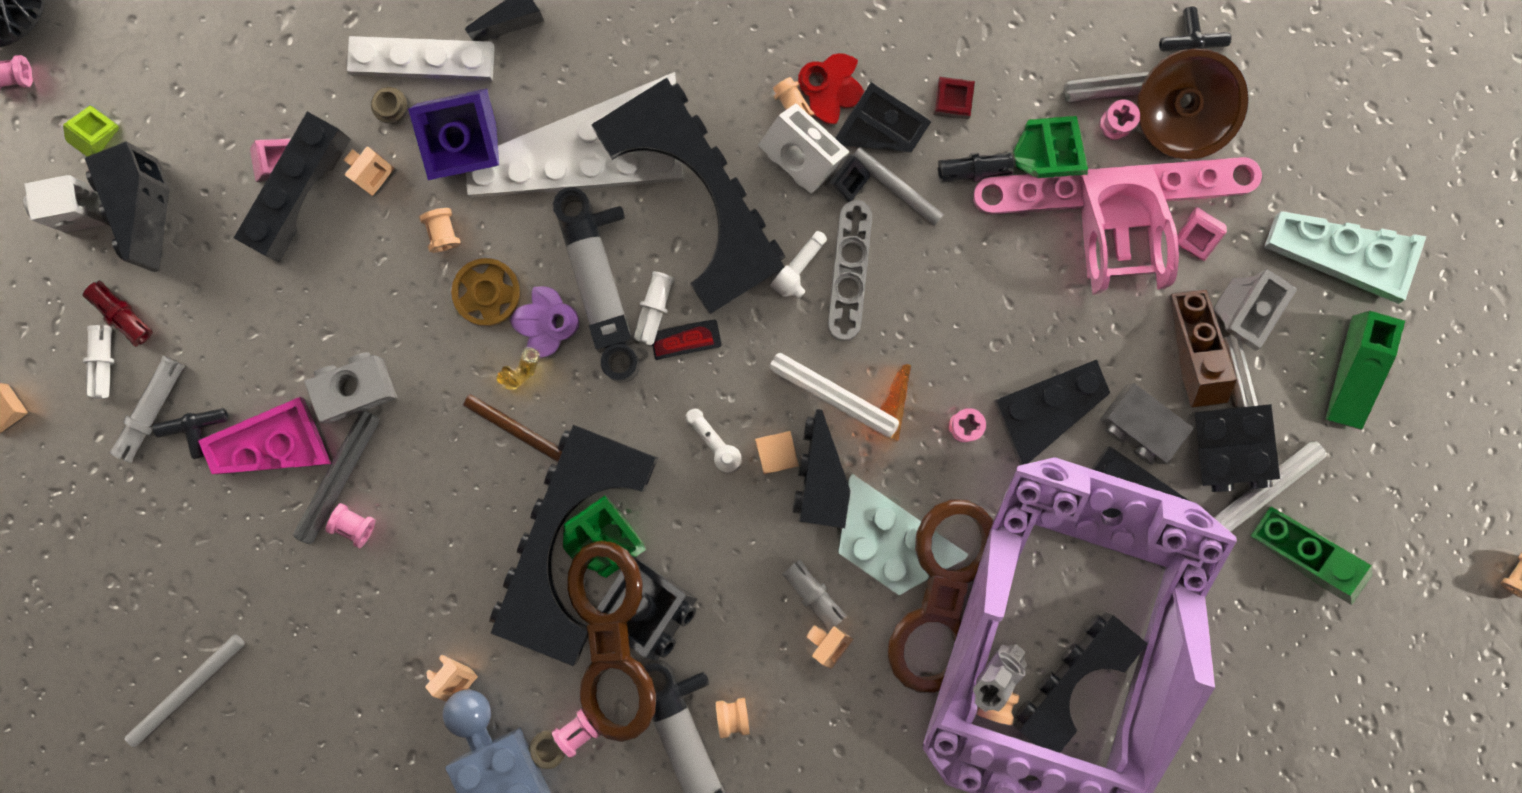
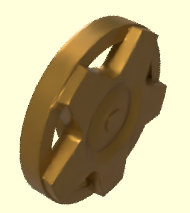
M480 258L464 265L456 274L451 290L452 300L458 313L469 322L480 326H493L507 320L516 310L521 293L520 284L515 273L503 262L492 258ZM481 265H489L482 274L473 270V268ZM505 272L509 275L513 286L503 283ZM462 282L467 288V292L459 299V287ZM511 303L508 309L500 315L501 305ZM479 310L484 320L474 318L468 313Z

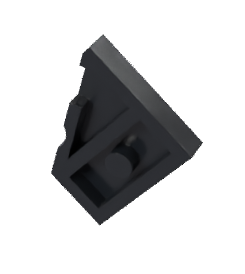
M870 82L835 139L845 146L912 152L932 121Z

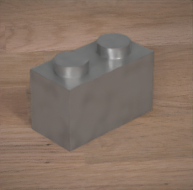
M1135 383L1126 385L1100 419L1101 422L1107 425L1105 431L1111 437L1121 443L1125 440L1137 448L1134 453L1150 465H1153L1154 462L1157 464L1168 463L1194 429Z

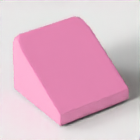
M291 139L254 141L250 147L256 182L267 181Z
M1196 207L1177 235L1178 245L1205 261L1226 234L1227 226Z

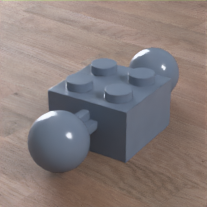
M471 689L460 690L449 697L443 708L444 724L452 734L466 738L471 748L470 752L454 759L445 767L456 793H551L540 768L535 765L531 758L529 744L521 727L492 741L486 729L491 718V707L486 697L480 692Z

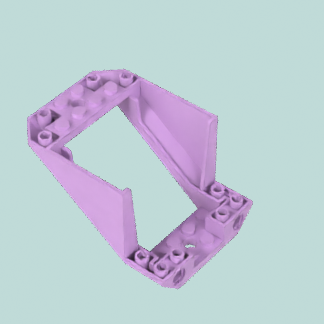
M1053 457L1017 466L992 523L923 742V750L945 784L970 793H1153L1215 689L1205 597L1237 542L1236 536L1197 503ZM1109 508H1115L1122 512L1121 515L1115 518H1109L1102 514L1104 510ZM1034 524L1166 567L1144 638L1148 645L1139 655L1106 768L972 724L977 712V705L974 703L976 699L975 693L972 689L976 685V678L985 669L998 624L1002 621L1005 614L1018 559ZM1028 775L1037 777L1038 779L1035 781H1028L1023 778L1027 777Z

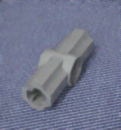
M1002 644L986 668L976 678V685L972 689L976 698L974 703L984 712L988 710L999 712L1007 703L1015 686L1026 675L1025 651L1017 644L1011 646Z

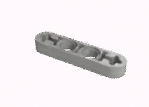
M859 200L850 201L844 205L838 224L828 330L832 337L842 342L855 338L860 331L862 323L872 211L865 202ZM853 209L860 210V216L866 218V221H860L857 235L865 234V239L857 236L843 237V232L851 233L852 221L846 219L845 215H851ZM847 244L858 245L862 250V258L856 263L845 261L841 252L844 246ZM844 279H851L858 285V294L851 299L843 298L838 292V284ZM836 302L844 306L857 305V311L849 310L848 320L854 323L855 327L849 328L847 334H841L840 327L834 326V321H840L843 308H835Z

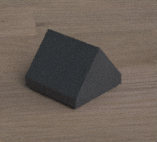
M850 154L845 157L824 186L848 203L855 198L871 175L860 161Z

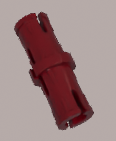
M102 281L93 282L84 290L82 296L104 316V322L119 330L133 346L142 345L151 337L152 329L131 311L132 306L127 301H121Z

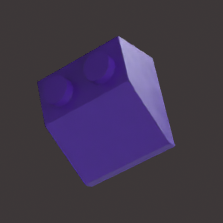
M487 88L417 103L408 108L428 180L499 166L497 126Z

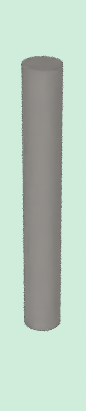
M861 147L856 150L853 155L872 176L934 226L944 215Z

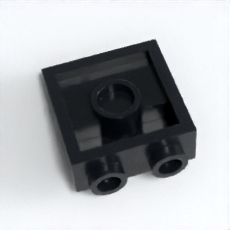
M1272 404L1195 412L1203 486L1211 485L1212 492H1225L1235 490L1234 483L1249 482L1250 489L1273 487V480L1280 479Z
M632 556L638 564L643 580L642 600L637 612L627 622L629 646L644 658L657 661L659 657L665 658L673 650L676 644L673 636L680 625L684 627L694 618L696 608L693 605L697 598L672 580L662 576L639 558ZM622 571L597 607V610L600 612L611 614L621 606L626 591V582Z

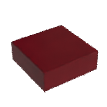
M939 77L934 115L969 119L971 116L975 81Z

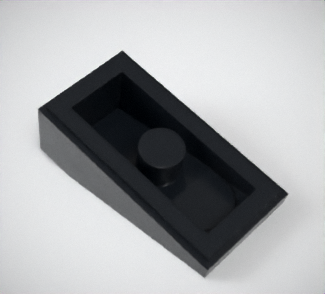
M505 0L466 26L465 30L472 41H485L544 21V18L533 0Z

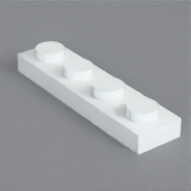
M349 36L347 72L350 75L493 81L494 44L492 42Z

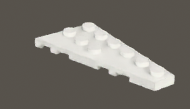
M675 72L498 145L499 166L466 172L467 195L470 198L561 191L569 187L588 189L684 181L683 163L661 153L639 151L627 153L612 160L591 126L597 120L666 77L671 85L675 84Z

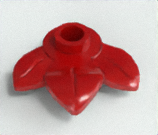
M844 53L832 54L824 62L813 61L807 63L799 72V88L805 95L809 96L811 111L825 123L836 125L840 116V108L855 107L865 92L858 81L851 76L858 63V59ZM817 75L821 77L822 83L818 86L812 85L809 82L811 76Z

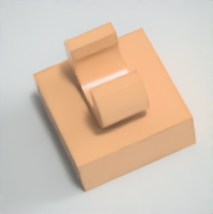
M368 146L361 154L352 149L344 159L351 166L345 175L372 196L395 169Z
M814 625L806 636L818 646L812 657L831 669L853 641L849 635L835 626L827 633Z
M441 655L439 659L444 666L438 673L431 670L426 672L430 682L425 688L433 697L447 701L454 693L468 689L478 676L470 667Z

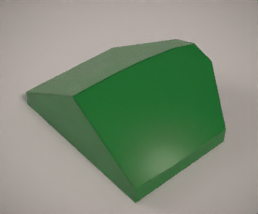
M1077 116L1029 119L1027 121L1025 129L1013 151L1016 168L1036 178L1088 175V166Z
M605 495L564 523L562 547L572 560L584 546L597 541L614 542L635 557L647 550L623 513ZM601 556L595 558L587 567L605 578L620 569L614 561Z

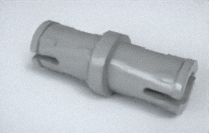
M798 560L782 574L803 598L801 601L805 607L809 606L829 631L847 617L826 592L828 588L824 583L820 585L801 560Z

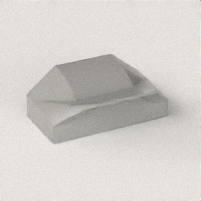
M1265 269L1254 277L1233 278L1213 310L1225 323L1226 331L1256 351L1263 346L1297 291V288L1268 269Z

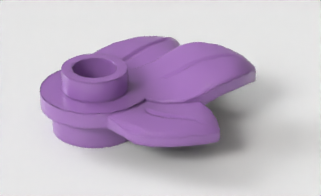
M539 286L533 287L532 304L517 308L510 317V323L517 332L529 337L526 356L530 358H543L554 354L561 340H567L576 333L579 328V317L573 307L563 304L557 291L550 287ZM562 315L564 323L562 327L558 328L556 320L558 316Z

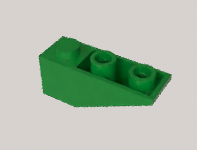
M1370 310L1351 317L1325 420L1359 430L1363 429L1397 356L1406 320Z
M1272 506L1250 535L1251 538L1317 585L1350 605H1353L1373 576L1372 565Z

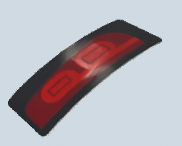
M715 319L658 330L655 341L652 344L656 360L722 346L717 320Z

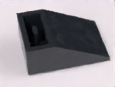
M127 141L85 157L89 169L86 172V177L92 189L98 192L102 203L99 206V211L105 223L112 229L115 237L112 240V245L117 256L125 262L152 272L159 271L169 188L157 158Z
M816 409L814 417L807 416L803 440L810 441L808 454L802 453L800 457L798 476L804 477L803 491H795L792 512L799 514L798 521L845 529L851 490L823 410Z

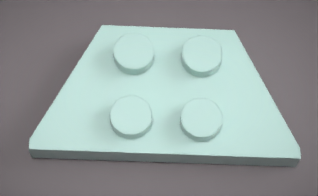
M851 474L848 478L851 492L845 529L842 528L838 553L898 595L928 580L929 575L920 566L915 552L916 531L921 521L857 476ZM936 531L934 532L931 549L934 559L942 568L948 569L966 559L968 556L966 552Z

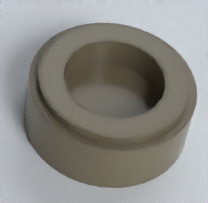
M545 730L538 733L529 745L532 760L537 767L542 769L555 768L566 756L555 742L552 735L553 730Z

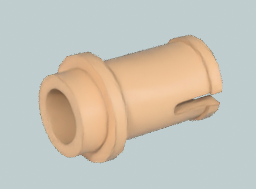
M789 77L773 88L776 93L774 99H779L785 110L794 104H798L811 117L814 115L798 89L800 85L798 81L794 82Z

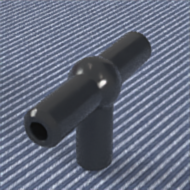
M1189 6L1183 10L1186 35L1162 37L1159 41V49L1162 52L1192 48L1227 47L1232 42V36L1229 32L1202 34L1197 7Z
M224 408L198 414L187 413L181 418L154 424L153 433L157 438L185 432L191 458H202L205 456L198 442L202 439L200 428L226 422L228 420V413Z

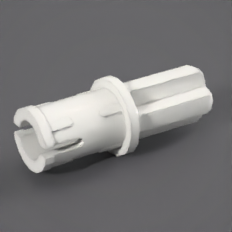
M653 271L645 300L639 304L642 310L633 335L634 340L646 345L654 343L662 315L668 312L665 306L672 283L675 280L674 277Z
M100 325L87 326V357L83 358V363L87 364L86 396L93 399H104L109 396L110 365L114 364V359L111 358L112 327L104 325L103 329H100Z

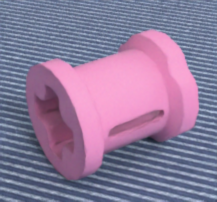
M15 55L12 60L0 61V90L5 86L19 85L27 88L32 85V69L26 57Z
M1119 100L1113 103L1100 119L1099 127L1103 135L1110 140H1119L1122 137H1126L1140 121L1139 109L1129 100ZM1116 115L1122 116L1121 122L1124 124L1123 126L1117 124L1118 118L1115 117Z
M973 408L959 411L949 421V432L959 442L977 440L984 434L986 429L984 416ZM968 416L970 417V423L975 425V430L969 431L965 435L964 428L959 426V421L965 420Z
M340 503L334 509L327 522L326 532L329 534L337 533L353 541V545L360 549L372 534L376 520L370 516L365 519L349 511L348 506Z
M582 708L577 711V717L563 728H555L552 731L555 742L569 758H573L576 755V750L592 737L597 739L601 736L588 722ZM581 728L582 731L572 738L571 735Z

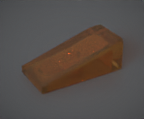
M907 363L899 368L880 407V410L899 421L897 430L892 437H886L870 428L872 432L892 442H898L911 370V365Z

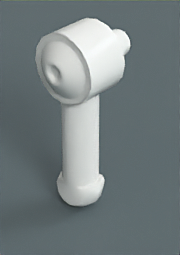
M816 231L791 263L772 275L769 286L783 297L794 296L800 299L805 290L800 285L799 274L827 241L824 233Z
M693 408L688 410L685 420L688 425L696 430L715 454L714 463L716 467L724 473L737 471L742 463V456L739 450L733 446L725 445L704 419L703 413L699 409Z

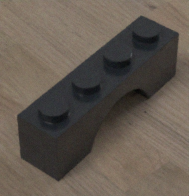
M307 111L236 232L234 239L264 256L280 262L297 233V217L307 193L323 174L335 168L351 139L339 128Z
M1104 612L1102 616L1098 614L1090 620L1084 631L1087 634L1078 645L1073 643L1065 651L1061 658L1064 663L1056 673L1049 672L1038 686L1040 692L1032 702L1027 700L1017 710L1015 714L1017 721L1013 726L1035 745L1060 753L1077 732L1070 714V698L1076 684L1085 675L1100 669H1113L1125 673L1148 645L1147 642L1112 614Z

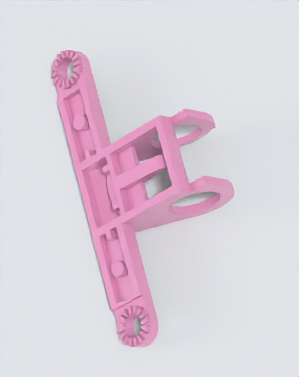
M1240 157L1088 169V175L1051 178H1036L1030 174L985 178L978 183L973 192V202L979 212L985 213V215L1081 208L1087 279H1091L1092 295L1101 294L1106 291L1109 286L1110 277L1156 274L1157 290H1161L1174 284L1179 263L1177 232L1167 202L1242 196L1252 192L1259 186L1262 172L1254 160ZM1244 167L1245 170H1248L1251 177L1248 185L1242 186L1235 182L1233 178L1235 168ZM990 186L998 189L999 193H1001L1000 203L997 205L986 204L982 199L983 189ZM1147 227L1151 266L1107 269L1108 251L1104 234L1105 230L1113 229L1116 257L1118 261L1131 260L1129 228ZM1163 230L1167 241L1166 269L1163 264L1161 253V237ZM1097 237L1100 247V270H1098L1096 258Z

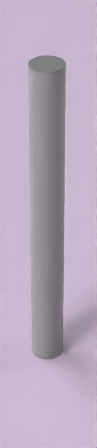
M234 634L127 734L125 741L132 747H136L237 653L245 645L244 641Z

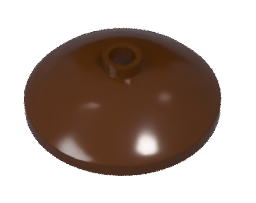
M1192 48L1167 56L1149 72L1139 92L1137 107L1140 112L1139 125L1143 134L1155 148L1174 158L1198 159L1219 151L1236 136L1245 120L1249 96L1244 76L1229 58L1212 50ZM1189 94L1191 97L1189 105L1182 107L1180 104L1182 97Z

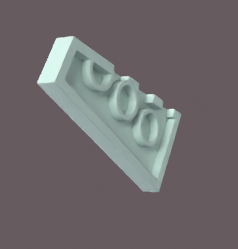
M1281 211L1274 218L1264 248L1399 304L1406 300L1427 236L1415 234L1411 237L1398 235L1396 231L1380 229L1375 231L1360 228L1358 224L1345 223L1341 225L1329 223L1327 219Z

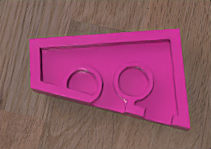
M303 397L293 399L198 441L211 473L217 475L332 464Z

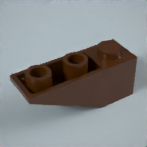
M1207 289L1171 294L1170 299L1181 374L1191 408L1228 403L1237 378Z

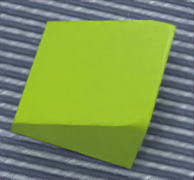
M91 105L63 124L65 140L86 157L102 151L119 129L116 123Z

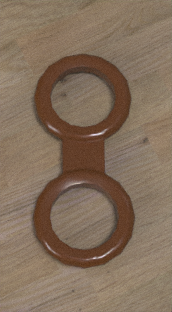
M950 499L935 505L922 518L916 531L915 552L920 566L929 575L921 608L909 612L896 624L888 643V660L894 676L903 686L918 693L939 692L947 667L941 673L932 677H919L913 674L908 669L904 658L906 641L918 626L928 622H939L951 631L955 642L961 624L960 615L968 583L975 580L993 523V519L982 506L967 499ZM955 514L967 515L979 527L981 548L977 557L967 567L959 570H946L934 559L931 549L932 536L936 527L945 518Z
M597 541L584 546L574 556L567 578V591L571 605L580 618L589 624L587 628L592 663L586 668L580 683V702L588 722L600 735L609 740L624 742L637 738L649 727L656 707V692L652 678L643 665L630 656L627 622L636 614L642 600L643 580L638 564L629 551L614 542ZM600 556L614 561L623 572L626 582L624 600L621 606L611 614L602 613L594 608L587 599L584 589L586 569L595 558ZM609 668L619 669L629 675L638 691L639 709L635 718L625 726L614 724L607 719L599 708L597 701V684L601 675Z

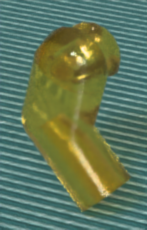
M525 348L522 351L516 369L513 370L509 366H503L502 371H499L496 377L497 382L505 385V389H517L534 375L540 358L539 352L534 348Z

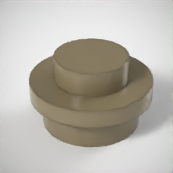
M382 88L372 97L371 110L381 122L396 123L407 113V99L396 88Z

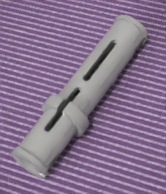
M164 355L131 416L126 415L123 421L126 425L114 447L109 452L119 459L121 457L124 458L123 460L132 463L146 434L151 435L153 431L152 423L182 369L185 368L183 364L175 360L173 361Z

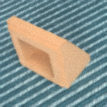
M0 383L1 433L28 414L9 384Z
M791 431L755 439L764 475L799 466Z

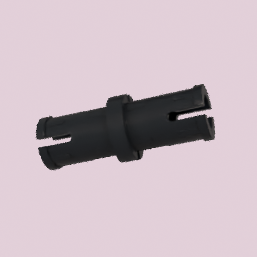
M1011 152L980 156L979 153H971L969 157L938 160V166H940L937 167L940 183L969 179H972V182H978L985 177L1012 175L1013 169L1010 168H1014L1013 156Z

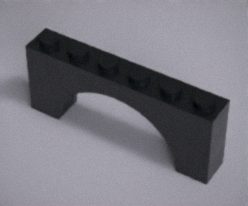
M666 77L597 120L591 126L612 160L632 152L649 151L661 153L686 165L707 188L717 213V244L710 263L703 273L692 281L690 285L707 312L711 314L783 269L785 266L781 260L786 257L776 240L773 239L769 242L762 229L766 227V224L755 208L751 211L748 209L742 199L747 194L736 177L730 180L723 167L727 165V161L717 146L711 148L707 143L704 135L708 131L697 114L691 117L684 106L685 103L689 102L684 91L678 83L671 85Z
M576 425L572 426L571 431L565 430L560 439L558 450L562 451L557 465L551 464L544 480V484L549 487L544 499L538 498L533 507L530 518L535 520L530 534L525 532L519 542L517 553L521 554L520 560L516 568L511 567L503 583V587L508 590L503 602L497 601L489 619V622L494 623L491 634L571 666H574L579 661L588 638V628L586 624L579 621L569 612L556 590L552 571V559L557 536L572 511L594 494L611 488H629L641 492L646 491L659 458Z

